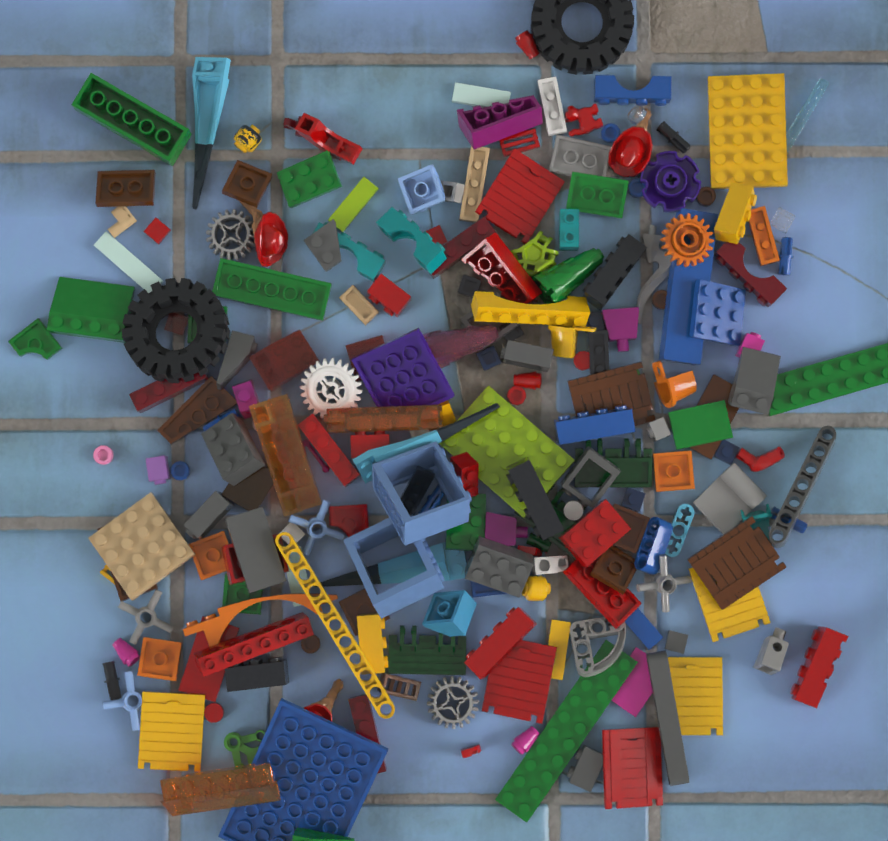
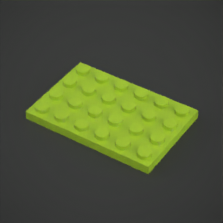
M488 385L457 421L495 403H498L500 407L439 443V445L452 456L468 452L479 463L478 479L521 517L525 518L524 509H526L523 501L519 502L515 494L518 490L515 484H510L506 476L509 473L506 467L528 457L547 493L575 460Z

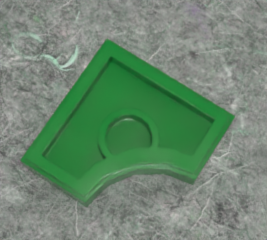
M39 318L8 341L20 357L29 353H37L48 360L63 349L53 335L47 331V327Z

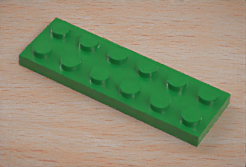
M220 258L212 292L220 298L323 321L332 283Z

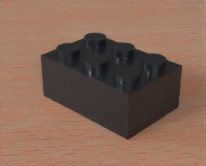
M282 656L272 657L268 659V662H263V659H255L249 661V664L244 665L241 662L226 668L227 692L287 685L289 683L287 660H282Z

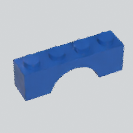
M595 75L594 102H598L599 105H609L610 103L628 105L629 103H636L638 106H645L648 103H655L656 106H665L671 100L672 76H652L647 86L633 91L623 88L617 82L615 75Z

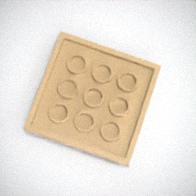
M152 492L88 538L132 601L196 555Z

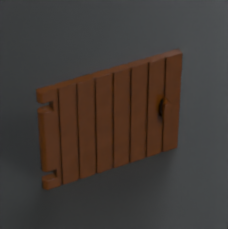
M642 362L568 380L576 416L577 413L586 410L591 414L596 413L597 409L607 408L609 411L614 410L615 406L626 405L632 409L635 426L655 421L654 414L647 415V411L652 410L653 406L645 373H637V369L643 368Z
M753 516L687 559L721 610L786 568L784 562L778 565L774 562L780 556L759 526L754 529L751 528L750 525L756 522Z

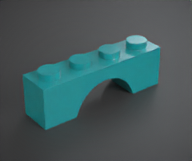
M391 207L376 224L381 232L393 242L404 238L416 241V250L413 256L420 266L432 274L447 259L444 254V247L439 242L434 243L432 237L426 231L422 233L419 230L420 227L413 220L409 222L404 212L401 210L397 211Z
M319 222L314 232L322 228L327 223L325 222L324 224H322ZM337 232L339 248L349 250L357 258V272L375 282L386 264L383 259L384 256L377 251L372 253L367 250V246L362 242L358 241L355 243L351 241V237L344 232L339 234Z

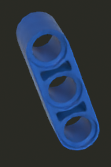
M652 517L649 520L635 558L634 565L636 569L650 575H654L659 571V555L665 554L673 531V526L670 522L658 517Z

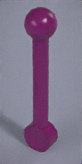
M305 439L303 445L308 447L322 466V471L325 473L329 472V466L324 464L310 445L311 442Z

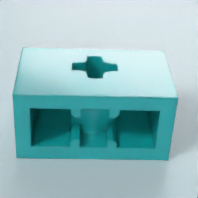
M560 209L559 251H578L579 209Z

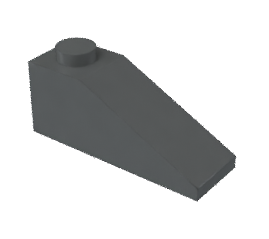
M232 330L216 382L218 390H222L250 361L251 355L256 353L258 343H255L253 335Z

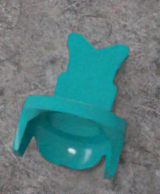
M766 504V513L763 510H757L745 516L743 510H740L743 522L753 516L756 522L750 525L751 528L754 529L759 526L769 540L768 526H770L769 519L772 517L769 504Z

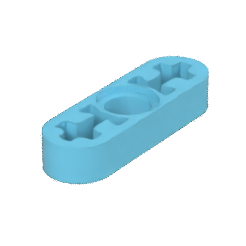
M682 504L676 509L671 524L673 528L676 525H681L684 532L681 536H676L672 531L671 537L681 541L680 543L676 541L674 544L676 552L670 554L669 549H666L665 555L668 557L677 556L683 546L694 517V509L689 504ZM686 507L690 513L689 516L684 518V521H687V525L683 522H676L677 518L681 520L683 516L680 510H684ZM669 540L668 545H671L673 540Z

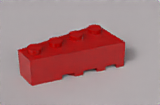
M496 232L485 238L461 259L465 264L468 263L473 267L474 272L485 277L492 287L498 288L501 294L510 301L529 304L543 293Z
M818 626V629H814L811 636L813 640L812 645L807 648L804 655L806 661L804 666H800L797 674L799 676L798 682L793 684L790 692L792 699L814 708L818 707L827 683L824 681L832 675L834 671L832 663L840 657L842 652L840 645L842 641L846 642L849 636L827 627Z

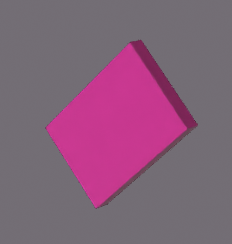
M637 647L632 651L630 657L638 663L611 700L634 717L638 715L653 693L646 653Z

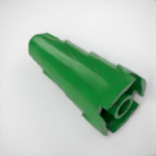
M592 248L584 251L575 257H570L532 276V280L543 292L539 295L541 300L545 304L564 301L567 296L571 295L572 291L584 283V280L603 263L604 255L601 250Z

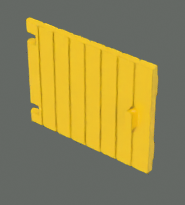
M688 568L712 642L719 641L718 633H722L725 639L758 628L759 619H762L764 625L770 624L759 587L754 588L721 610L694 568Z
M668 657L681 735H711V728H716V735H723L722 657Z
M142 692L138 769H144L145 762L150 763V769L188 771L189 765H194V772L201 771L205 694Z

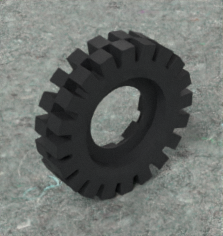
M535 0L531 15V33L534 36L537 49H540L542 52L541 56L547 62L552 61L553 67L562 70V68L568 69L567 73L577 75V71L583 72V75L593 74V70L600 72L607 69L610 63L614 64L626 50L634 26L633 5L631 0ZM586 2L592 4L601 13L603 19L602 29L590 41H574L565 34L562 28L563 13L574 3Z
M175 278L165 279L166 285L164 286L159 281L150 285L152 288L150 293L145 289L137 295L140 299L139 302L132 300L128 306L131 314H125L122 322L126 327L122 329V338L126 342L124 346L131 359L147 376L151 375L154 380L161 382L167 379L169 383H179V378H183L185 382L195 380L193 374L198 372L200 376H203L209 372L207 369L209 364L215 367L220 361L218 354L225 353L227 348L225 340H229L230 330L227 325L230 324L228 316L217 296L210 289L207 290L204 284L198 281L193 284L191 279L181 278L180 283H177ZM174 312L189 314L197 325V333L194 340L187 347L180 350L166 349L159 344L156 338V329L159 322L166 315Z

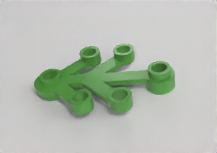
M260 729L256 733L244 736L237 732H231L226 735L224 746L228 751L232 752L235 774L242 775L246 771V766L241 761L240 751L247 755L250 768L259 746L250 748L245 743L255 740L261 742L262 739H259L257 734L262 732L265 735L266 732ZM232 738L237 740V745L231 744ZM241 765L243 772H238L236 767Z

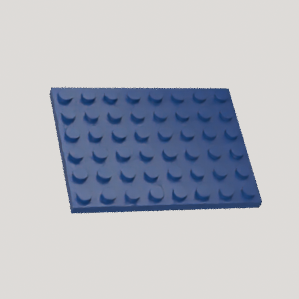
M281 698L218 837L226 841H292L297 827L348 837L389 748Z

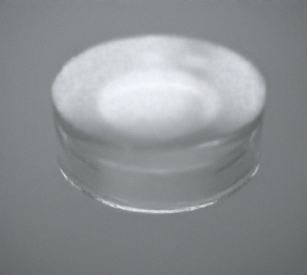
M641 105L635 106L629 111L627 119L632 124H637L644 119L647 112Z

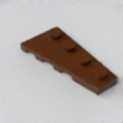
M212 376L157 430L170 444L177 442L237 405L236 399L226 389H217V381Z

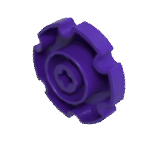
M664 151L656 154L654 157L655 162L649 161L640 175V183H644L646 186L641 191L644 199L653 208H656L658 205L662 206L663 212L672 213L678 212L681 208L685 209V202L693 203L701 188V180H697L695 177L700 172L696 163L687 155L683 158L678 157L677 151ZM668 178L674 181L672 185H670V182H667Z

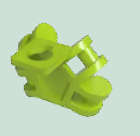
M541 230L534 239L518 249L511 250V253L523 265V268L531 278L552 265H557L555 259L559 252L548 249L553 238L546 237ZM521 253H522V258H523V259H522V260H519V259H518V254H521ZM545 253L549 255L548 260L544 259ZM527 264L535 266L534 270L527 269Z

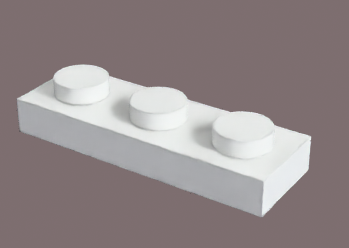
M551 77L538 80L537 83L548 136L567 133L557 78Z

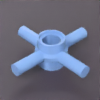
M323 500L317 517L305 520L294 515L289 516L288 522L305 527L309 534L303 549V554L310 555L316 538H321L324 535L339 540L344 538L345 533L328 528L324 521L331 503L328 500ZM315 524H320L321 528L319 530H312Z
M125 672L127 692L123 695L122 699L102 702L103 710L124 707L125 710L130 712L132 731L140 730L138 710L142 706V695L135 691L133 673ZM129 696L137 698L136 706L131 707L128 705L127 699Z

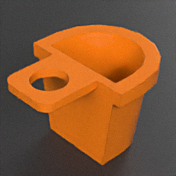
M661 361L652 363L657 380L654 382V386L660 401L665 407H674L677 401L696 392L697 384L693 370L666 378Z

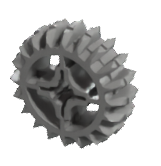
M233 209L230 215L229 211L225 210V216L219 212L218 216L220 218L218 220L215 217L212 218L215 224L208 223V227L212 229L206 231V234L210 235V237L206 238V241L212 242L209 248H215L213 253L215 255L220 253V258H224L227 254V260H231L232 255H234L235 260H239L238 254L245 258V250L248 253L252 252L249 245L255 247V243L251 241L254 240L253 229L251 228L254 221H249V215L243 218V211H240L237 215L236 210ZM229 221L239 222L231 227L224 224ZM245 226L247 236L243 242L239 236L242 228ZM219 228L224 232V236L221 239L222 242L220 244H218L217 241V232ZM227 231L234 233L236 235L237 240L233 237H229ZM232 243H235L238 246H240L236 249L224 248L225 246L228 247Z
M450 676L451 682L447 683V679L444 677L443 685L439 681L436 682V685L439 687L438 689L431 687L435 694H428V698L433 699V701L427 702L428 706L433 705V708H430L428 712L436 713L432 716L433 720L437 717L440 718L437 723L438 725L445 721V728H448L449 723H452V729H456L455 723H459L460 728H463V720L469 724L470 721L467 717L475 718L471 711H478V708L473 706V704L479 703V700H473V697H476L478 693L474 692L471 694L470 691L474 689V686L471 685L467 688L468 680L461 684V677H458L457 682H454V676ZM451 687L461 688L466 692V695H454ZM445 689L447 700L437 705V697ZM449 693L454 700H459V703H456L457 712L452 705H447V702H450ZM469 700L468 710L461 716L459 706ZM440 710H452L455 718L445 717L440 713Z

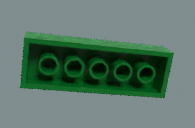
M90 73L71 104L77 112L171 166L175 164L192 135L185 126L93 73Z

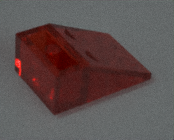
M300 329L249 357L271 392L308 370L310 365H316V361H319Z

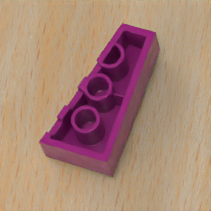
M534 95L511 99L509 103L505 104L495 102L489 107L481 108L479 105L474 106L473 110H457L459 127L474 150L543 124L542 107Z

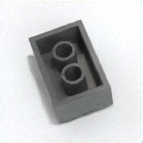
M229 414L201 433L222 479L229 484L235 486L265 466L244 421L235 414Z
M478 536L465 567V579L520 598L534 565L533 555Z

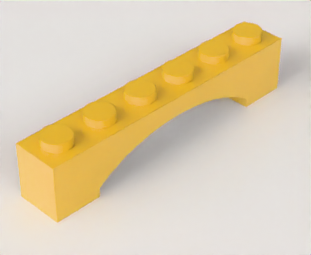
M475 291L471 303L474 321L586 327L590 315L586 297L567 296L566 300L552 304H525L503 299L494 295V292Z

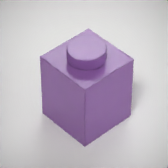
M164 455L145 458L149 482H154L155 485L166 484V480L171 479L168 457Z

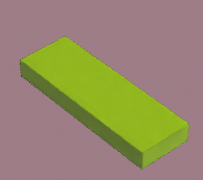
M363 177L328 221L330 222L334 219L336 228L344 232L379 190L378 187Z

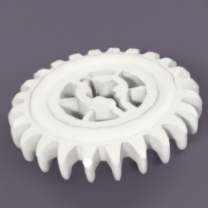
M324 358L323 365L316 361V368L310 365L311 372H304L307 378H301L305 385H301L300 389L305 390V392L301 393L300 396L306 397L303 403L310 404L307 408L308 410L315 409L314 415L320 413L321 419L327 415L328 420H331L332 415H334L335 419L338 420L339 414L346 417V411L349 413L353 412L351 406L358 407L355 401H360L361 397L357 394L362 393L363 390L357 387L362 382L355 381L359 374L352 375L355 368L348 370L349 363L342 366V359L335 364L334 358H331L330 363ZM325 376H334V378L327 380ZM336 377L342 381L343 385H341L340 382L336 380ZM318 382L322 385L321 390H317ZM335 386L334 390H328L329 387ZM343 388L345 389L344 396L339 393ZM318 393H323L327 398L326 402L320 398ZM334 398L337 402L329 403L328 401Z

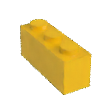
M731 183L714 227L716 240L738 244L740 237L743 238L745 224L749 222L751 217V207L755 206L757 201L754 187Z
M378 613L357 615L359 647L376 674L385 673V668H388V656H384L383 648H387L386 637H382V629H385V617L381 619ZM363 670L361 675L371 673L368 670Z

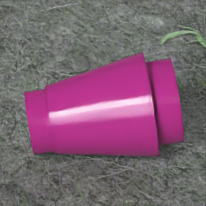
M122 638L117 639L112 646L124 665L127 664L130 667L140 659L139 651Z
M531 726L515 737L511 745L518 753L523 755L529 751L540 733Z

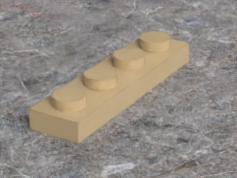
M471 146L460 221L476 223L479 220V214L475 211L482 201L490 148L480 147L474 150Z

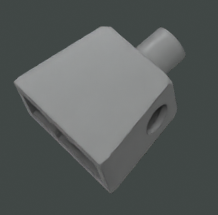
M775 628L773 635L764 639L753 668L769 675L781 670L789 645L788 642L784 641L785 630Z

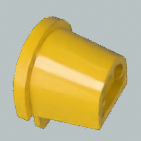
M548 325V330H551L552 355L573 358L576 355L578 331L595 332L596 327Z

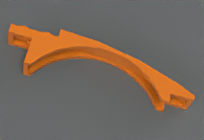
M285 593L251 598L217 608L219 616L216 617L214 613L204 617L205 621L203 622L191 621L186 623L187 627L182 630L185 636L204 630L209 647L220 643L226 627L239 612L258 602L288 600L307 607L316 615L317 612L305 593ZM310 593L314 597L320 595V593ZM328 594L331 601L338 599L337 594Z

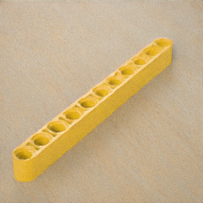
M279 533L275 539L276 546L380 717L384 719L391 718L395 712L394 703L297 542L290 533ZM283 535L288 536L290 539V543L286 547L282 546L279 542L280 537ZM292 552H297L300 555L298 563L290 561L289 556ZM302 569L310 571L309 579L303 580L300 578L299 573ZM311 586H318L320 588L319 596L314 597L310 594ZM321 603H328L331 607L330 612L322 613L320 611ZM334 619L339 620L341 627L338 630L331 629L330 621ZM343 636H347L351 640V644L347 647L340 644V638ZM353 653L361 656V661L357 664L350 661V656ZM363 670H368L371 673L369 680H363L360 677V673ZM373 687H378L382 693L378 697H373L370 690ZM389 704L392 710L390 713L384 714L380 710L381 706Z

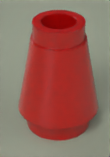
M526 30L515 37L516 44L530 60L539 55L532 33Z
M537 371L514 374V386L533 390L541 388L542 374L537 373Z

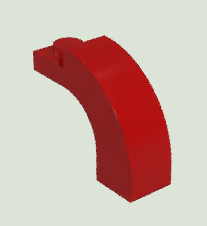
M303 113L295 127V130L314 146L324 152L329 151L331 156L353 165L363 149L360 145L337 135L319 119Z

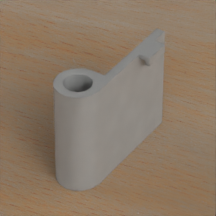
M733 463L693 504L724 535L742 520L740 510H743L746 516L767 495Z

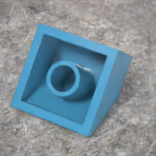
M465 590L434 593L422 625L449 637L465 636L477 603Z

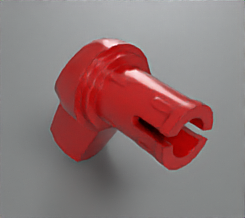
M777 447L759 456H754L744 448H741L735 458L748 465L750 471L758 472L776 464L785 457V454L781 447Z

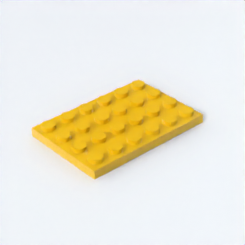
M784 73L708 76L711 188L729 189L731 183L752 186L754 188L787 187Z

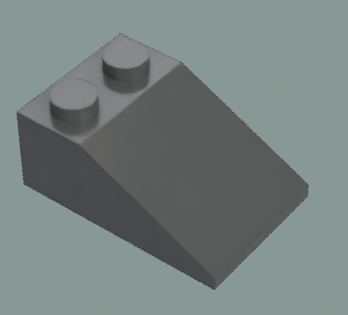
M743 347L728 403L734 407L768 415L774 396L781 356Z

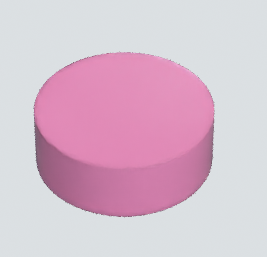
M102 445L95 449L93 457L97 463L107 465L113 460L114 453L110 447Z

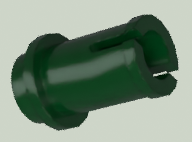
M531 532L526 544L542 550L541 553H547L552 542L549 539L537 538Z

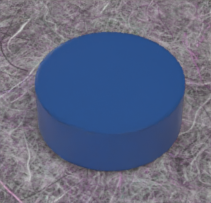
M608 123L602 128L601 137L607 143H614L620 136V129L616 124Z
M635 178L628 185V193L634 198H640L643 196L641 191L646 186L644 183H640V178Z
M182 461L175 462L170 469L171 476L179 481L187 479L190 475L189 465Z

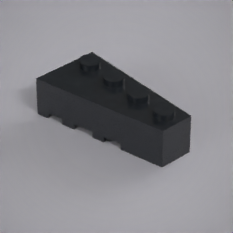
M630 234L626 238L621 237L616 244L618 249L615 253L610 252L605 259L606 265L603 268H598L593 275L596 277L592 283L588 282L582 290L584 292L583 297H586L587 301L600 311L647 249L644 244Z
M525 457L507 466L506 468L509 473L506 476L511 485L515 484L518 490L515 494L519 502H524L526 506L524 512L528 520H533L535 526L532 528L537 538L541 536L545 540L563 531L564 528L529 458Z

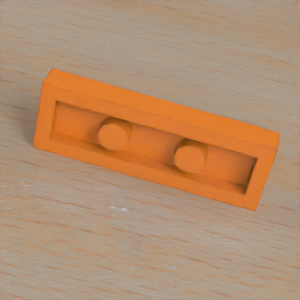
M765 206L751 209V217L748 223L760 266L779 262L780 259Z

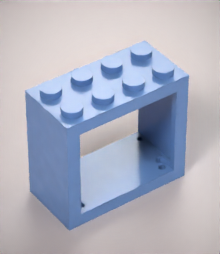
M436 441L372 464L373 489L404 546L469 522L471 495L468 490L465 491L460 476H456L453 464L448 462L444 449L440 448ZM417 466H420L435 473V479L449 503L410 517L394 486L409 481Z
M390 518L343 540L368 596L381 619L443 589L442 581L445 580L424 538L414 542L427 571L378 594L360 554L399 536Z

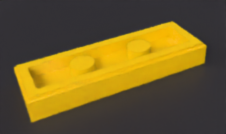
M551 619L548 645L557 647L551 679L563 680L571 622Z

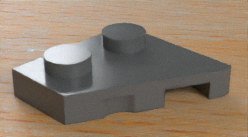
M334 219L304 239L305 244L325 272L342 262Z

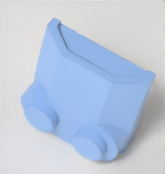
M433 164L398 178L408 210L412 215L424 212L427 208L445 201V192Z

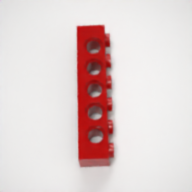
M301 612L193 654L199 672L205 677L312 636L314 633L309 617Z

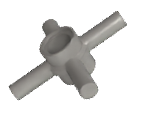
M662 554L659 555L660 573L653 577L652 582L637 584L636 588L638 592L656 589L661 593L662 612H670L669 594L675 591L677 585L692 583L690 575L673 578L668 574L667 555Z
M156 589L148 605L140 609L123 601L120 602L118 608L134 615L138 624L129 641L130 643L136 645L144 628L152 625L171 633L174 626L156 618V612L154 611L163 592ZM148 612L152 618L150 621L144 622L141 620L140 615Z

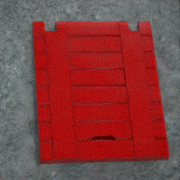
M514 148L475 212L480 215L483 210L486 211L488 214L485 218L514 238H517L520 233L524 236L521 242L526 244L565 181Z
M521 640L489 673L482 711L488 713L489 706H493V714L525 721H531L532 715H536V723L543 724L557 647Z
M659 727L602 730L605 809H612V802H616L617 809L652 806V799H655L656 806L663 805Z

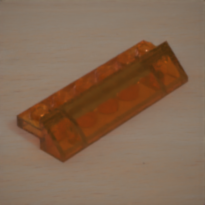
M288 393L250 405V412L284 517L321 505L322 500Z
M442 405L327 409V414H324V423L327 424L328 433L436 430L444 427Z
M270 763L190 773L160 780L164 799L161 803L172 816L281 800L277 780H273Z

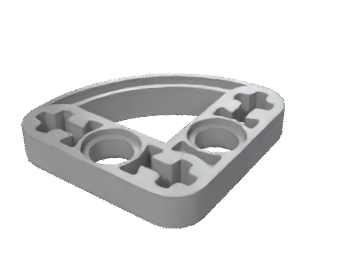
M605 617L576 621L571 624L570 638L576 669L580 676L590 677L597 675L615 663L624 648L626 640L625 621L618 629H615ZM606 622H608L609 626L608 631H606ZM600 624L603 630L601 632H594L592 626ZM577 627L583 630L581 631L580 640H578L577 632H575ZM618 635L616 644L609 655L594 664L589 639ZM579 645H585L588 650L585 653H579L576 648ZM586 658L587 666H591L588 667V671H584V668H582V659Z

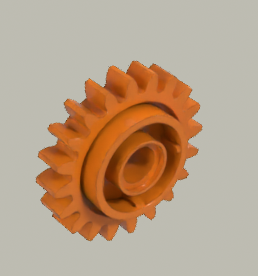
M690 213L686 214L685 218L680 214L677 219L674 217L671 219V223L665 224L667 229L661 232L666 236L660 239V241L666 243L661 249L668 250L665 256L672 255L670 262L677 259V266L684 262V267H688L690 263L694 267L697 265V262H704L703 257H709L706 251L713 250L708 245L714 242L713 239H709L713 232H707L710 225L703 226L704 219L699 222L697 221L698 215L693 216L691 219ZM684 236L690 238V245L684 242Z

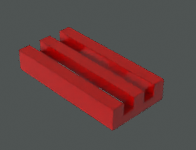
M536 129L519 132L499 140L503 157L510 156L513 151H506V148L532 141L535 144L517 148L516 150L522 153L540 148ZM533 135V137L504 144V142Z

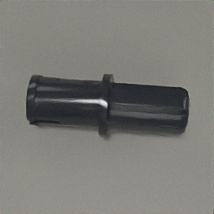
M665 121L656 129L668 140V143H672L683 154L690 149V144Z
M114 661L102 663L106 678L104 683H107L110 700L121 698L118 682L120 678H117Z

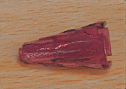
M491 324L478 327L475 325L448 331L439 330L422 334L440 368H444L466 355L482 350L483 347L496 342V338L499 337L497 328L495 326L492 327Z

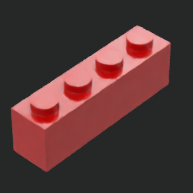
M311 414L298 424L299 428L345 487L361 476L314 414Z
M513 607L506 614L508 618L503 623L501 621L498 622L492 629L494 632L490 636L486 635L479 642L481 646L476 651L473 649L467 654V660L464 663L479 679H484L537 625L521 607L516 609Z

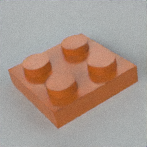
M692 451L652 454L656 492L695 489Z
M225 531L189 544L196 554L193 556V560L201 580L226 571L221 548L229 544Z
M143 637L137 676L177 681L183 642Z

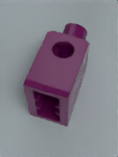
M639 307L602 310L604 328L608 330V342H617L618 352L629 351L628 341L637 338Z
M252 379L232 386L239 411L244 419L263 414Z
M486 512V539L506 546H515L516 538H527L528 527L516 526L517 518Z

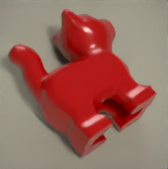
M596 103L591 107H583L581 109H577L574 106L567 107L565 123L578 120L580 127L579 129H572L569 132L570 137L589 134L603 127L601 118L593 119V116L598 115Z

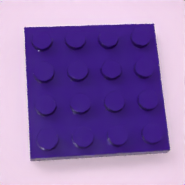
M419 328L351 359L387 426L455 396Z

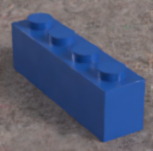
M626 405L615 406L614 410L609 411L607 408L597 409L596 413L591 414L588 411L579 412L574 417L561 415L558 416L557 420H554L557 443L559 445L636 432L632 409Z

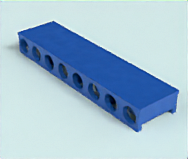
M681 208V210L676 212V219L680 214L685 218V215L690 213L691 219L693 216L698 215V222L704 219L703 226L710 225L707 232H713L709 239H713L714 242L708 245L713 250L706 251L709 257H703L704 262H697V265L694 267L691 263L688 267H684V262L677 266V259L671 262L659 360L701 365L703 340L689 337L695 281L699 279L711 281L715 247L714 227L718 214ZM684 236V242L688 245L691 243L690 238Z

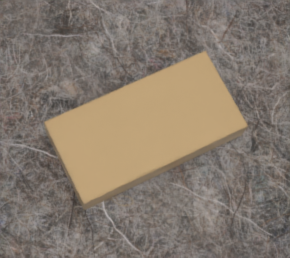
M354 285L339 297L365 326L379 314V311Z

